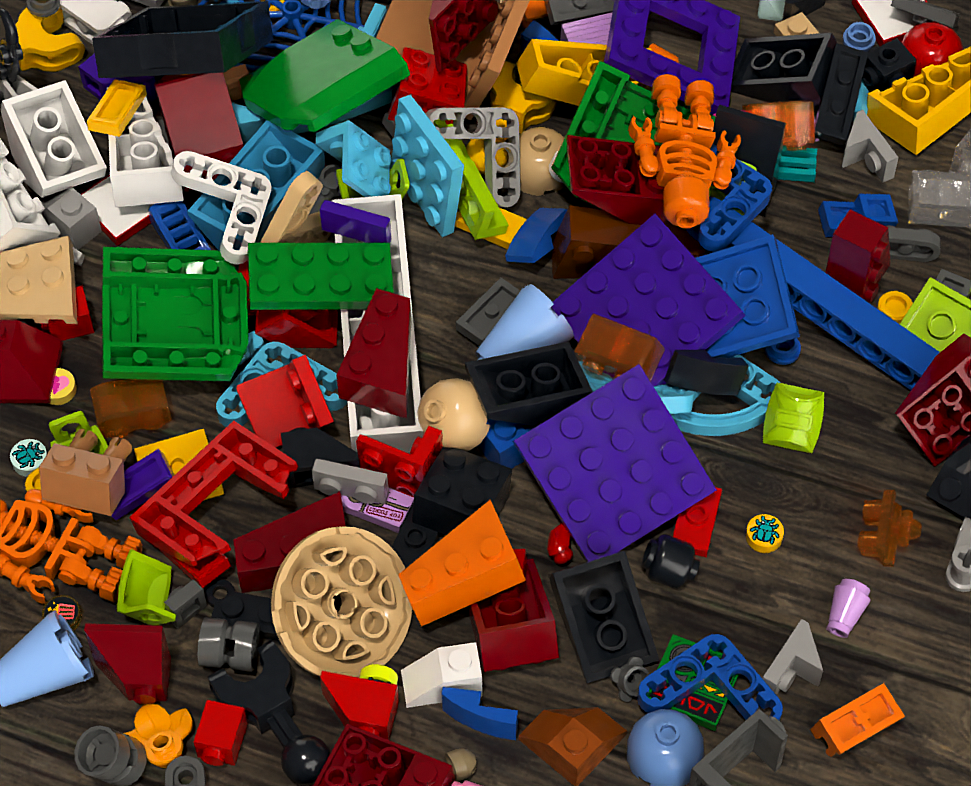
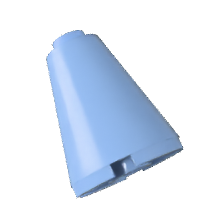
M530 284L521 289L475 354L478 360L554 345L568 342L573 338L574 333L562 314L558 316L551 308L554 305L552 301L538 288Z
M56 610L42 619L0 659V705L2 707L59 690L94 677V670L89 658L87 657L82 661L80 659L83 656L80 649L83 647L65 618L61 614L58 615Z

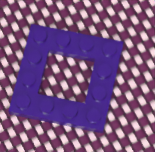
M614 0L604 63L631 75V79L649 87L653 86L654 80L660 75H674L681 81V96L679 100L685 102L686 88L691 82L697 80L708 81L714 87V102L710 113L715 114L719 105L729 107L740 16L705 0ZM649 11L702 34L697 71L643 47Z

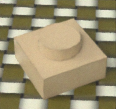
M803 12L778 22L774 26V34L776 36L819 33Z

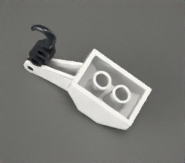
M0 8V17L5 29V38L0 41V91L4 95L0 110L11 154L17 167L20 168L26 178L24 182L42 198L104 177L107 167L66 80L37 89L19 76L21 73L19 60L23 59V52L19 44L18 31L10 13L5 8Z

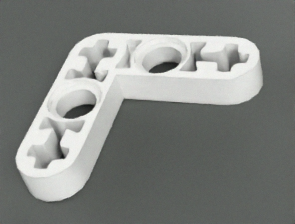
M185 151L176 155L171 169L172 178L177 184L234 203L220 245V253L231 264L246 262L248 260V243H255L272 186L270 181L262 174L195 152ZM186 165L192 167L190 173L183 171ZM203 170L207 171L205 179L201 178ZM216 174H223L230 179L231 183L221 186L216 184L212 177ZM237 181L242 182L239 190L235 189ZM252 187L259 189L257 195L250 193ZM242 212L249 213L254 217L255 222L243 224L237 219L236 215ZM237 234L244 236L241 248L234 250L233 245Z

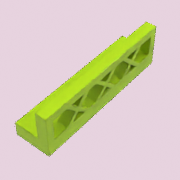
M437 119L433 123L439 129L442 127H453V124H446L445 120ZM445 139L464 164L458 210L474 239L505 234L509 225L474 161L469 157L464 143L461 139Z

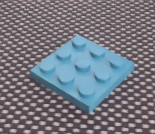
M410 94L398 100L390 169L397 159H404L410 183L407 191L409 198L412 202H417L424 212L428 224L432 227L434 226L439 234L444 237L454 233L464 164Z

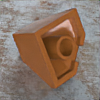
M598 707L543 710L518 736V740L572 785L578 786L627 735V730Z

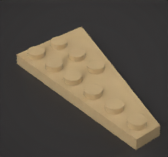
M69 236L0 252V320L33 319L35 323H48L49 319L64 320L66 324H78L73 244Z

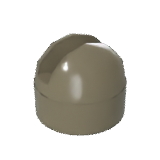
M459 748L445 753V761L447 764L452 765L457 782L467 779L474 774L476 770V757L470 750Z

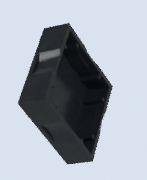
M268 1L211 5L146 7L130 16L126 21L93 37L92 41L98 77L114 78L224 73L273 40Z

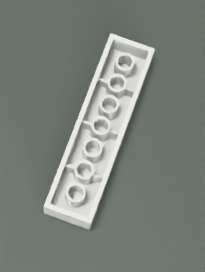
M401 194L334 199L332 202L390 218L393 289L395 294L410 298L412 324L407 419L348 401L351 448L357 452L356 440L362 434L410 454L415 439L418 436L423 437L424 434L417 415L421 396ZM335 234V243H366ZM340 309L344 357L366 309Z

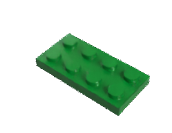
M248 243L250 310L367 309L376 288L394 293L390 243Z

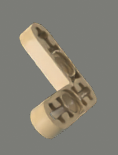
M309 171L301 173L291 183L260 243H323L330 237L331 232L322 230L320 212L309 215L323 188V184Z

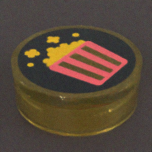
M59 595L51 598L44 605L42 610L43 619L49 613L56 610L58 615L61 614L73 631L80 625L82 613L78 602L74 598L67 595Z

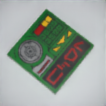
M673 634L657 669L696 643ZM710 649L708 657L701 662L703 667L705 668L706 661L713 656H717L721 660L723 653ZM681 666L675 670V675L680 681L691 682L696 678L695 671L688 666ZM740 674L733 675L729 679V683L733 688H735ZM668 680L665 687L658 692L649 689L648 698L656 697L661 701L663 691L670 686ZM711 680L670 709L686 714L697 725L716 732L729 700Z

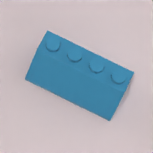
M268 120L265 121L229 163L266 176L272 186L255 243L261 242L281 201L295 178L301 173L309 171L318 179L321 171L325 168L323 149L291 130L281 129ZM219 174L214 180L216 184L221 186L231 183L230 179L223 174ZM237 181L235 189L239 190L242 182ZM252 187L250 193L257 195L259 189ZM203 193L187 211L188 216L220 251L222 238L234 203ZM242 212L236 215L237 219L243 224L255 222L254 217L249 213ZM237 234L233 245L234 250L241 248L244 236Z

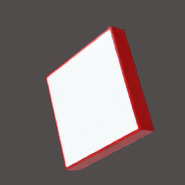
M852 0L851 2L863 22L872 27L879 46L896 38L901 42L904 35L911 28L921 24L912 20L914 14L892 7V0Z
M110 174L81 193L84 198L96 207L101 230L117 246L151 223L148 209L154 204L115 207Z

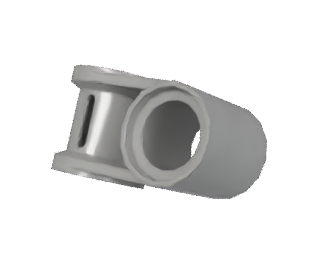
M965 517L955 541L954 551L945 575L949 586L960 592L971 591V519Z

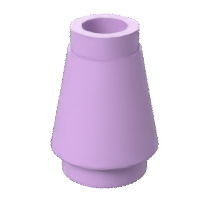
M842 579L840 585L835 586L827 630L830 633L842 638L848 637L850 631H852L871 601L868 597L870 589L866 585L856 580Z

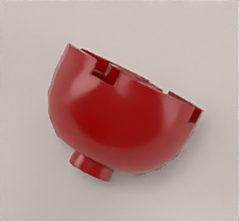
M924 22L914 26L904 35L901 41L917 60L913 77L921 74L922 68L931 64L934 66L941 65L948 61V56L963 50L962 41L957 33L949 26L938 22Z

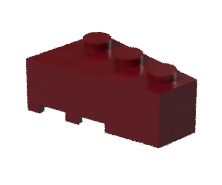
M850 209L833 233L826 274L868 303H871L878 293L880 287L878 282L891 264L888 227Z
M376 288L336 375L340 399L407 419L412 324L410 298Z
M340 491L233 539L241 593L273 589L274 580L282 562L301 540L326 528L346 527Z

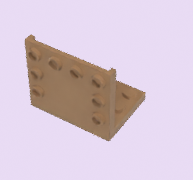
M392 0L376 38L393 46L400 55L404 47L422 50L434 55L429 24L433 0ZM502 0V3L497 2L498 15L495 20L490 22L478 34L476 39L470 42L458 54L455 60L467 65L464 108H479L495 83L530 0ZM468 114L465 118L472 120L474 115Z

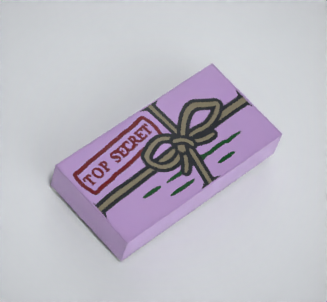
M389 488L386 504L376 502L366 504L353 497L341 495L343 512L399 533L412 503H414V497Z

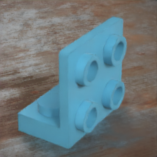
M350 120L316 133V145L342 163V181L364 197L389 195L391 191V155L388 148Z

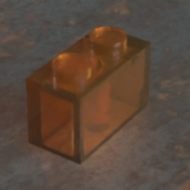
M593 313L574 352L583 361L582 366L595 374L602 375L603 371L614 374L613 379L640 364L648 379L651 380L665 348L653 336Z

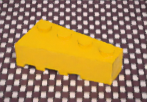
M531 39L516 62L523 91L579 106L596 65L599 61L604 62L607 45ZM629 78L628 80L649 91L652 90V87Z
M971 46L948 56V61L941 65L934 66L931 64L922 68L921 74L906 80L905 77H902L892 82L891 88L882 92L876 89L868 93L867 116L876 128L917 155L971 113Z

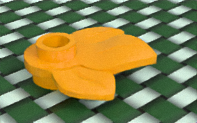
M146 704L135 715L134 724L136 729L124 734L136 738L143 744L146 758L150 763L160 768H167L172 760L182 756L183 740L192 731L193 720L186 708L179 709L169 715L158 704Z

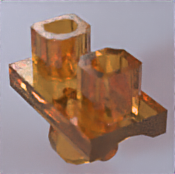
M884 490L883 499L864 501L863 519L865 524L878 525V531H861L858 538V548L861 555L879 557L883 566L894 567L897 544L901 547H907L909 540L919 538L922 532V525L919 521L913 519V512L911 510H903L902 506L895 502V490Z

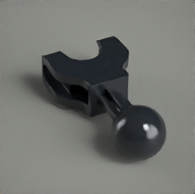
M269 640L257 647L263 670L254 680L247 682L235 681L224 669H219L207 676L211 692L217 702L244 707L247 722L255 725L261 734L270 729L284 748L281 754V766L285 775L291 781L300 785L314 784L330 755V751L320 738L308 734L303 735L291 718L295 715L290 697L293 692V677L291 675L290 663L272 640Z

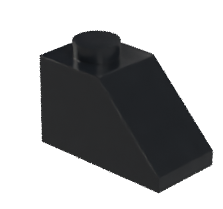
M300 427L281 433L284 454L294 459L298 464L297 471H292L289 474V488L314 485L312 469L316 459L360 468L359 457L356 451L317 427L310 429Z

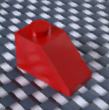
M326 671L321 672L322 694L344 726L350 724L387 740L390 739L399 703L398 685Z

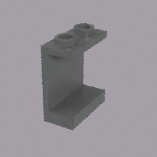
M759 708L692 767L689 786H731L723 777L752 751L776 772L781 767L788 738L784 726L777 718L773 716L768 717Z

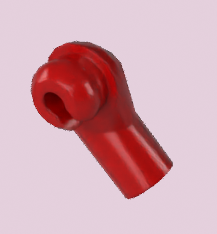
M563 523L551 530L547 545L548 555L553 556L554 562L559 565L568 562L573 556L572 550L568 547L572 538Z

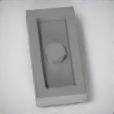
M321 459L315 460L312 469L314 489L320 490L329 496L340 491L341 495L353 497L366 504L374 502L386 504L389 494L388 474Z

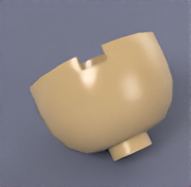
M536 127L523 131L519 135L520 190L522 192L541 196L544 195V191L555 189V192L565 187L564 183L555 180L549 172V164L564 139L555 130Z
M459 378L440 380L427 389L420 399L417 415L423 434L428 426L442 430V447L470 451L479 445L487 435L490 425L486 424L488 419L479 402L476 390L470 381Z

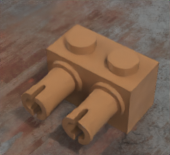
M79 429L76 432L69 446L54 443L39 466L42 500L112 516L125 494L124 462L132 452V445L126 439L122 438L119 443V437H113L103 455L94 453L92 450L98 444V438L95 433L89 430L85 434V429Z

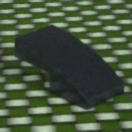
M675 350L664 381L675 387L701 393L738 395L749 365L743 358H712L706 350Z

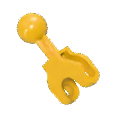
M59 7L55 14L48 17L35 16L27 8L20 14L15 25L18 31L19 44L23 52V59L19 60V66L22 71L38 68L43 71L56 72L76 64L83 58L85 46L76 34H52L59 30L63 24L64 17L61 7Z
M505 61L498 78L491 87L489 93L491 107L512 109L518 116L519 133L521 134L528 126L549 120L559 101L523 91L522 86L515 82L513 69L516 64ZM502 119L496 120V125L502 128L507 127V121ZM496 138V143L506 142L508 138ZM470 139L466 147L467 153L475 163L480 174L485 175L484 139ZM500 148L495 156L496 162L500 167H504L508 161V152L504 148Z

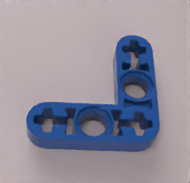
M712 144L710 150L716 155L719 153L717 146ZM736 159L735 167L731 169L736 176L731 178V182L726 189L720 190L727 196L709 213L706 220L700 224L698 241L708 251L716 252L725 249L770 201L772 193L770 180ZM729 208H738L742 210L745 215L738 218L732 217L726 212V210ZM720 224H722L721 235L718 233L714 234L720 228Z
M720 634L706 636L645 677L640 683L637 694L639 706L649 713L658 709H670L712 680L745 720L754 714L759 706L763 709L770 707L772 709L770 716L777 718L779 721L783 712V706L778 696L733 643ZM710 648L715 652L721 649L723 651L721 660L719 657L713 656L706 661L704 668L701 662L708 657ZM681 666H688L695 671L696 678L691 682L680 681L675 675V670ZM736 674L744 675L750 681V687L746 690H736L729 683V679ZM668 680L670 686L663 691L661 701L656 697L648 698L649 689L658 692L665 687ZM756 691H758L759 693L757 694L755 701L752 698V696L755 694Z

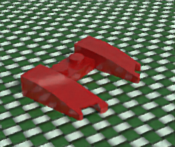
M233 420L129 518L140 537L168 555L194 567L198 565V560L217 552L222 555L231 550L226 541L188 516L232 473L258 488L284 499L289 492V487L286 484L290 472L297 471L298 464L294 459Z

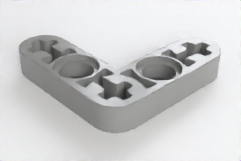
M505 107L434 108L427 111L425 114L432 123L437 119L453 120V127H442L440 129L436 127L444 139H484L485 183L498 207H510L517 203L520 197L519 119L512 109ZM468 114L474 115L478 122L477 129L473 133L467 132L464 128V119ZM496 120H506L507 127H497ZM496 138H508V142L496 143ZM500 148H504L509 154V162L505 167H500L495 159L496 153ZM509 172V177L496 176V173ZM501 188L508 189V195H498L497 191Z

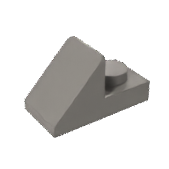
M860 110L856 114L845 147L842 167H847L865 159L868 169L873 173L875 172L882 183L893 179L899 157L864 110Z
M803 619L800 620L763 676V680L776 695L780 690L787 692L796 675L816 686L820 685L823 668L808 622Z

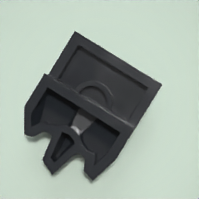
M971 435L963 439L949 456L926 494L962 517L970 519Z

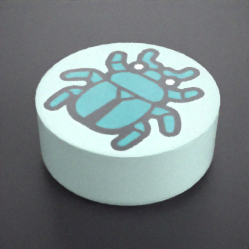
M26 439L18 442L12 448L10 460L14 470L19 475L28 477L32 471L39 468L47 455V451L40 441Z

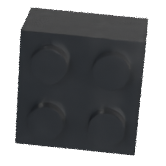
M442 447L414 494L412 522L447 535L489 500H491L497 515H499L509 498L512 469L459 448Z

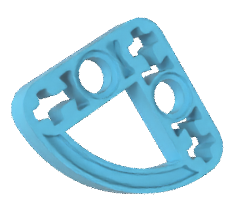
M741 355L729 357L743 358L749 365L746 372L749 378L742 383L738 395L735 396L750 405V407L727 414H702L691 411L688 413L671 414L680 431L691 434L724 436L740 433L764 422L771 396L764 399L761 397V394L766 395L769 392H773L776 383L780 382ZM694 391V400L701 394V392Z

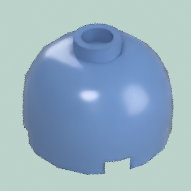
M658 709L646 713L634 724L627 739V762L630 769L638 779L640 777L644 781L649 782V786L687 785L690 781L692 767L704 758V740L698 725L686 714L673 709Z

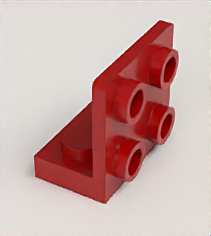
M404 47L401 57L408 65L410 76L399 82L389 108L388 119L395 121L398 100L410 94L424 113L434 108H464L467 65L454 60L442 72H439L436 69L434 55L422 50ZM445 120L446 124H453V120Z
M306 354L293 359L288 365L236 386L237 394L254 434L275 448L282 445L281 433L289 432L300 427L307 429L317 427L322 429L334 422Z
M428 426L423 437L418 436L415 439L410 454L360 434L356 440L360 468L388 474V485L390 488L414 497L416 490L442 449V430Z

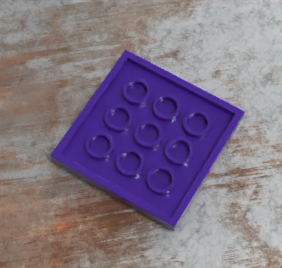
M656 214L651 216L552 302L554 305L551 307L558 316L562 314L573 330V337L605 374L615 379L640 364L653 386L666 384L664 381L665 375L675 350H706L746 316Z
M640 364L512 441L586 562L619 552L717 491Z

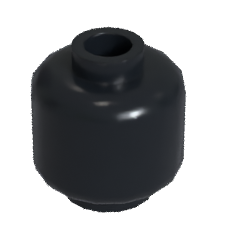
M663 534L656 540L651 539L649 541L641 566L646 568V575L650 580L678 589L685 584L687 579L694 580L699 569L700 560L695 558V548L691 543Z

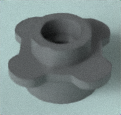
M633 656L621 668H613L610 678L611 681L617 684L619 689L618 697L622 701L629 702L633 699V696L637 697L640 683L650 674L643 667V660ZM630 676H633L632 681L629 682V681H628L629 677H630Z

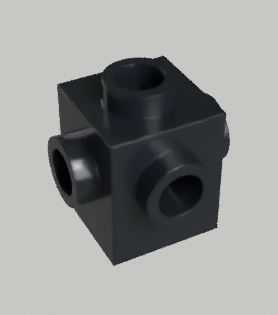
M896 38L882 46H875L868 51L862 80L866 86L871 87L873 90L879 89L882 92L891 88L892 82L902 77H905L906 80L913 78L917 60L900 40Z

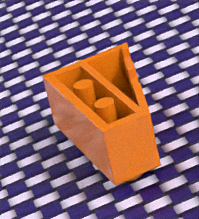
M491 500L486 502L398 574L421 627L526 581Z

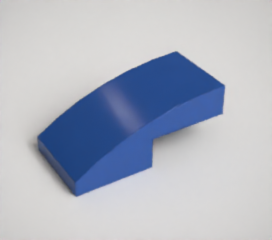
M858 194L854 202L822 201L818 208L825 237H833V233L850 209L884 226H896L898 223L890 194Z
M539 208L520 227L509 245L505 255L507 262L535 263L554 249L551 235L558 231L567 209Z
M443 687L442 710L449 716L476 731L516 741L518 710L482 706L481 691Z

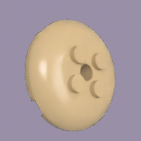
M331 527L307 536L293 547L285 557L273 584L271 595L272 620L283 648L306 671L319 677L322 671L359 677L361 669L365 666L372 664L385 665L402 645L410 626L412 606L398 575L405 569V566L388 543L375 534L356 527ZM337 595L340 596L342 603L338 612L334 606L335 599H333Z

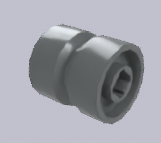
M205 617L199 634L198 665L222 668L225 663H228L232 670L253 672L258 658L257 647L260 644L259 623L236 621L231 626L226 619ZM231 640H235L234 651L229 650Z
M101 725L86 730L78 739L74 750L75 762L80 771L85 775L116 786H128L137 781L144 772L147 762L146 751L140 741Z

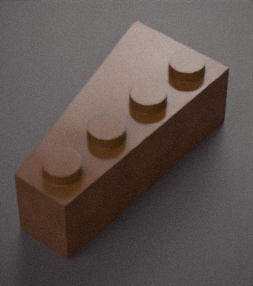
M569 205L552 242L554 247L551 250L553 279L581 278L641 225L627 223L603 209ZM667 220L664 224L695 258L706 255L705 249L689 235L686 228H681Z

